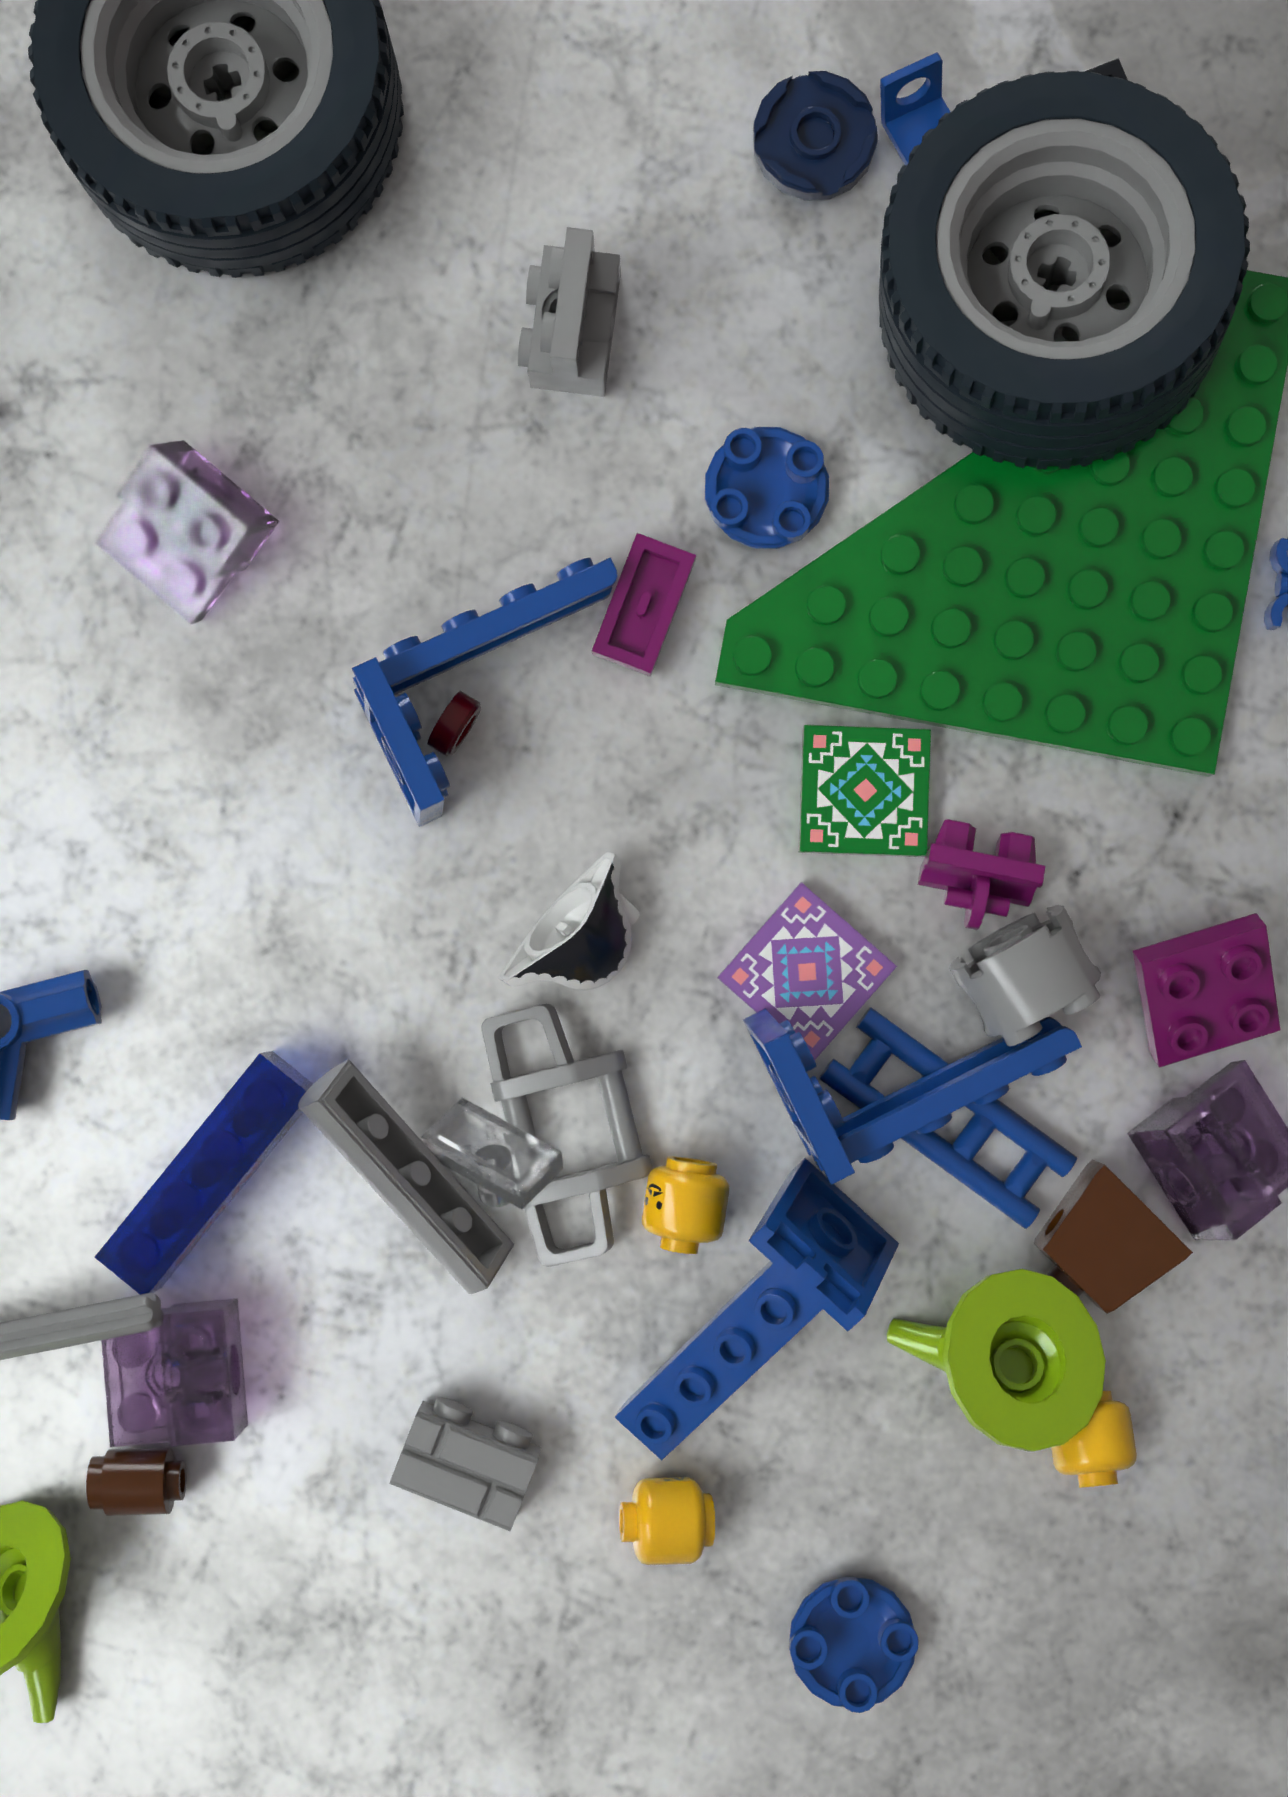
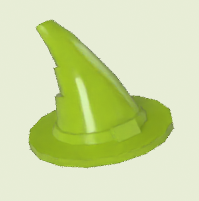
M1025 1269L987 1275L962 1294L947 1322V1327L894 1318L887 1330L888 1343L939 1368L947 1374L951 1394L969 1423L998 1445L1028 1452L1064 1445L1088 1425L1103 1395L1106 1360L1098 1327L1080 1298L1052 1276Z
M22 1500L0 1506V1675L13 1666L19 1672H23L33 1722L48 1723L54 1720L61 1681L59 1606L66 1591L71 1556L66 1529L53 1512L46 1507Z

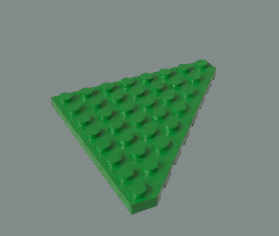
M1247 270L1242 283L1241 296L1206 377L1202 380L1195 396L1189 399L1186 408L1180 414H1175L1170 424L1164 430L1157 429L1153 438L1146 442L1138 441L1134 449L1127 453L1119 452L1115 454L1113 459L1106 461L1097 459L1091 465L1082 467L1079 464L1070 466V469H1060L1059 466H1048L1047 469L1039 470L1036 467L1029 466L1021 468L1015 466V463L1007 461L999 463L985 455L979 456L973 452L727 619L715 685L1207 777L1215 775L1288 366V277Z

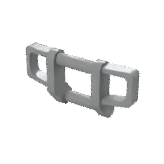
M542 1004L485 1019L481 1028L493 1083H490L494 1101H501L522 1183V1186L517 1188L521 1208H524L539 1261L542 1265L551 1267L600 1256L610 1250L614 1244L606 1189L647 1177L653 1169L650 1155L642 1154L622 1070L627 1069L623 1050H618L574 1062L557 1011L550 1004ZM536 1019L543 1025L557 1066L511 1077L502 1040V1030L509 1024ZM597 1077L618 1162L547 1180L526 1095ZM589 1193L595 1231L594 1243L567 1249L557 1248L553 1243L543 1203Z

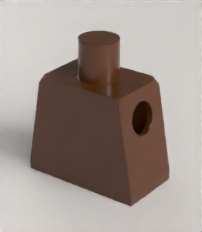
M1091 1160L1084 1167L1034 1240L1035 1246L1054 1264L1045 1275L1052 1276L1078 1297L1083 1293L1106 1314L1116 1310L1193 1253L1105 1164L1095 1160Z

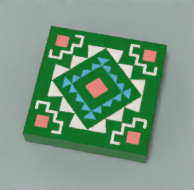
M804 725L802 733L798 853L925 857L928 841L931 729Z

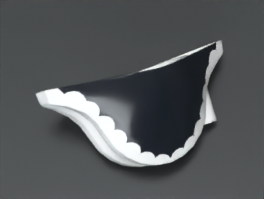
M606 852L558 897L532 927L498 977L501 981L511 987H518L537 981H553L573 989L588 990L609 982L620 972L631 950V926L639 918L640 912L619 892L621 861L616 854Z

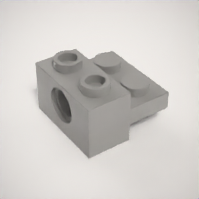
M567 227L564 248L544 245L541 266L530 265L526 304L536 305L533 329L522 327L518 349V366L528 367L530 388L605 397L621 266L620 255L595 252L593 230Z

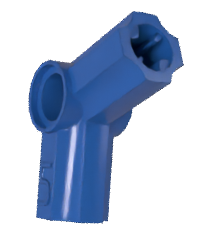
M82 970L0 992V1004L8 1009L12 1023L9 1032L3 1038H0V1120L16 1119L26 1045L28 1042L102 1023V1006L97 986L94 984L89 970Z

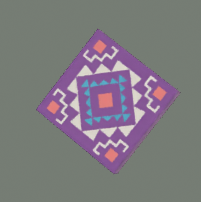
M801 882L717 978L756 1013L766 1008L779 1023L788 1019L795 1033L798 1031L801 1033L815 1060L897 966Z

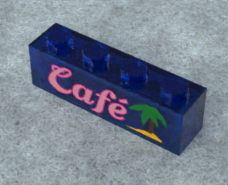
M275 1052L259 1053L94 1258L140 1295L154 1293L162 1288L303 1114L302 1110L298 1107V1103L313 1083Z

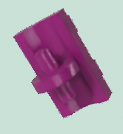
M947 819L944 820L935 842L931 843L920 866L917 885L946 890L944 905L965 909L964 926L974 930L980 928L985 913L1007 917L1010 903L1029 907L1036 888H1041L1043 885L1045 866L1036 864L1035 838L1015 832L1001 833L996 843L995 856L974 852L976 828L970 823Z

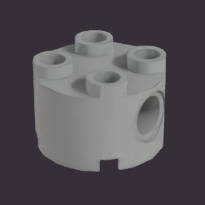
M1055 905L1048 907L1046 913L1050 920L1040 923L1035 912L1020 918L970 947L968 950L974 959L971 963L967 965L963 957H957L950 965L949 969L956 982L967 992L976 1005L982 1018L986 1035L991 1037L1002 1036L1007 1046L1017 1045L1036 1035L1042 1029L1039 1021L1060 1009H1063L1066 1015L1074 1014L1090 1006L1100 998L1095 984L1100 980L1101 972L1098 967L1092 964L1084 952L1075 933L1073 922L1064 906Z

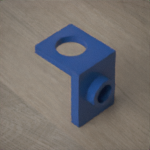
M938 52L880 79L881 124L904 165L909 163V154L913 147L921 144L922 136L929 129H935L938 126L939 119L945 113H950L942 98L943 60ZM918 78H926L924 84L916 92L907 97L896 98L899 91L906 84Z

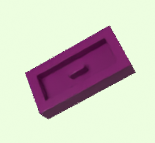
M637 533L593 645L592 655L651 677L696 561V555Z

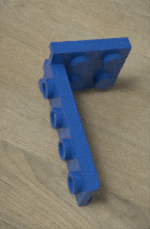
M611 557L595 565L591 558L578 560L561 569L556 574L559 581L540 590H536L533 583L523 585L502 596L499 599L502 607L480 617L476 610L463 612L441 625L444 633L422 643L418 636L403 639L383 651L385 660L378 662L375 657L352 668L355 675L353 683L356 687L354 693L419 827L442 817L444 798L449 796L447 788L450 787V784L435 752L425 756L422 754L417 743L421 739L419 730L422 729V726L406 693L397 697L395 695L605 600L609 597L612 586L617 579V570Z
M766 1008L743 1019L809 1156L812 1155L821 1172H825L831 1185L855 1173L851 1163L857 1160L860 1163H869L884 1157L893 1150V1142L914 1131L918 1134L935 1131L952 1119V1112L972 1102L975 1105H983L995 1101L1009 1091L1008 1084L1029 1073L1033 1076L1050 1073L1066 1063L1067 1054L1082 1047L1073 1030L1062 1026L1052 1017H1046L1039 1021L1042 1026L1041 1031L1022 1043L1007 1046L1002 1037L842 1118L828 1090L823 1091L815 1076L809 1078L807 1072L816 1068L817 1065L799 1031L795 1033L788 1019L779 1023Z
M806 1158L789 1173L748 1240L770 1262L622 1405L615 1415V1418L661 1461L821 1310H825L846 1331H849L865 1317L899 1243L835 1184L831 1185L827 1177Z

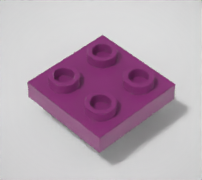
M1257 913L1133 950L1149 1050L1158 1067L1280 1031L1267 926Z

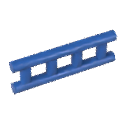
M870 1007L856 1026L857 1029L871 1038L867 1046L850 1069L833 1058L819 1079L861 1109L885 1097V1095L872 1087L870 1083L891 1054L895 1055L923 1077L949 1065V1063ZM998 1099L983 1105H975L973 1102L966 1105L965 1107L972 1111L974 1115L953 1144L934 1131L926 1134H918L914 1131L901 1138L1024 1229H1027L1034 1222L1040 1212V1208L1026 1199L1025 1196L1044 1169L1049 1167L1055 1173L1064 1177L1077 1161V1156ZM994 1129L1026 1151L1004 1182L973 1160Z

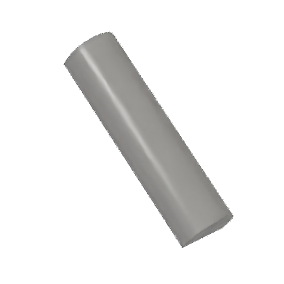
M349 1059L325 1073L305 1092L298 1103V1107L467 1293L473 1294L487 1289L513 1248L514 1243Z

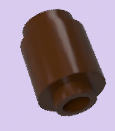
M172 1448L109 1449L105 1456H93L88 1465L86 1494L89 1508L103 1509L107 1516L170 1514L174 1501H181L185 1497L187 1482L185 1462L175 1460Z

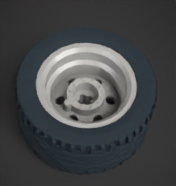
M37 0L35 2L33 13L36 17L35 22L30 26L29 36L32 39V44L28 47V56L33 64V68L30 70V82L35 87L33 96L42 112L41 119L43 125L50 133L51 140L56 145L68 167L105 217L109 218L114 227L121 233H125L137 247L144 246L149 255L156 258L163 257L170 265L177 268L183 265L189 272L199 273L203 270L216 277H221L225 274L231 275L232 278L242 277L243 274L253 273L254 276H264L265 272H272L274 270L277 273L294 263L296 265L306 263V259L314 255L318 257L324 253V248L330 244H337L343 240L342 236L349 230L353 231L358 225L357 220L363 214L367 215L373 208L372 203L374 199L380 197L384 189L382 183L385 178L390 177L393 171L392 160L398 156L399 146L397 142L403 130L400 117L404 115L401 99L402 84L398 64L379 0ZM247 16L253 18L256 24L254 29L247 33L244 29L232 24V22L238 17ZM189 29L178 39L174 46L170 44L171 38L183 30ZM299 68V75L295 80L283 82L294 69ZM232 89V98L225 100V91ZM152 93L170 99L168 105L162 109H155L150 106ZM257 123L262 131L271 133L260 141L254 136V128ZM215 142L214 149L210 155H199Z
M1085 71L1044 72L1021 76L1020 79L1000 82L990 89L985 88L978 92L976 97L971 100H964L957 104L952 112L945 113L939 119L938 126L935 129H929L922 136L920 145L913 147L909 154V163L902 166L897 174V184L892 186L889 207L886 208L884 215L879 278V323L882 328V343L888 352L889 366L895 369L897 383L899 386L906 388V397L911 404L917 405L919 414L925 420H932L936 424L935 429L942 435L947 434L953 439L952 442L959 446L964 444L973 449V453L993 458L995 462L1002 463L1007 461L1015 463L1017 467H1036L1037 470L1047 469L1048 466L1070 469V466L1080 464L1084 467L1091 465L1094 460L1103 459L1106 461L1113 459L1115 454L1119 452H1129L1134 449L1138 441L1146 442L1153 438L1157 429L1164 430L1170 424L1172 417L1175 414H1180L1186 408L1189 399L1195 396L1202 380L1206 377L1231 322L1241 296L1242 283L1249 264L1246 259L1250 252V241L1246 238L1249 229V218L1244 214L1246 208L1244 197L1237 190L1239 186L1237 175L1231 172V163L1225 155L1220 153L1214 138L1207 134L1198 121L1190 118L1183 108L1175 105L1167 97L1159 93L1156 94L1138 83H1133L1123 78L1109 77ZM1035 213H1057L1041 217L1037 220L1034 218ZM1100 230H1110L1119 238L1120 243L1117 246L1108 247ZM990 248L1001 264L990 265L983 260L982 255ZM1051 284L1060 286L1057 292L1048 290ZM1130 301V305L1124 310H1117L1110 306ZM1016 320L1009 327L1000 323L1001 321ZM1063 327L1062 336L1067 341L1055 342V332Z

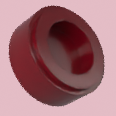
M459 691L438 719L429 736L427 745L445 756L453 755L474 725L481 710L480 702Z

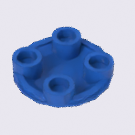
M781 427L739 428L732 431L726 437L724 445L715 452L705 474V501L713 521L732 540L751 548L779 549L802 540L820 522L829 501V474L824 465V455L821 449L814 442Z
M846 1576L822 1583L803 1599L791 1621L789 1651L796 1674L812 1694L833 1706L845 1707L851 1712L862 1713L870 1710L875 1704L883 1702L903 1685L914 1664L919 1640L910 1612L893 1591L872 1579Z

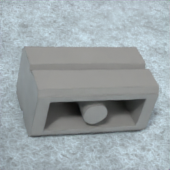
M438 1397L435 1405L423 1401L417 1411L389 1484L511 1531L540 1456L541 1447L530 1443L533 1435L524 1428L505 1421H497L493 1429L470 1420L473 1411L469 1407L451 1399Z

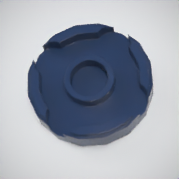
M809 71L808 75L798 76L792 79L793 76H790L778 82L762 99L753 124L754 156L764 177L782 193L804 201L830 200L851 190L868 172L878 142L877 126L872 114L873 108L866 94L849 79L827 71Z

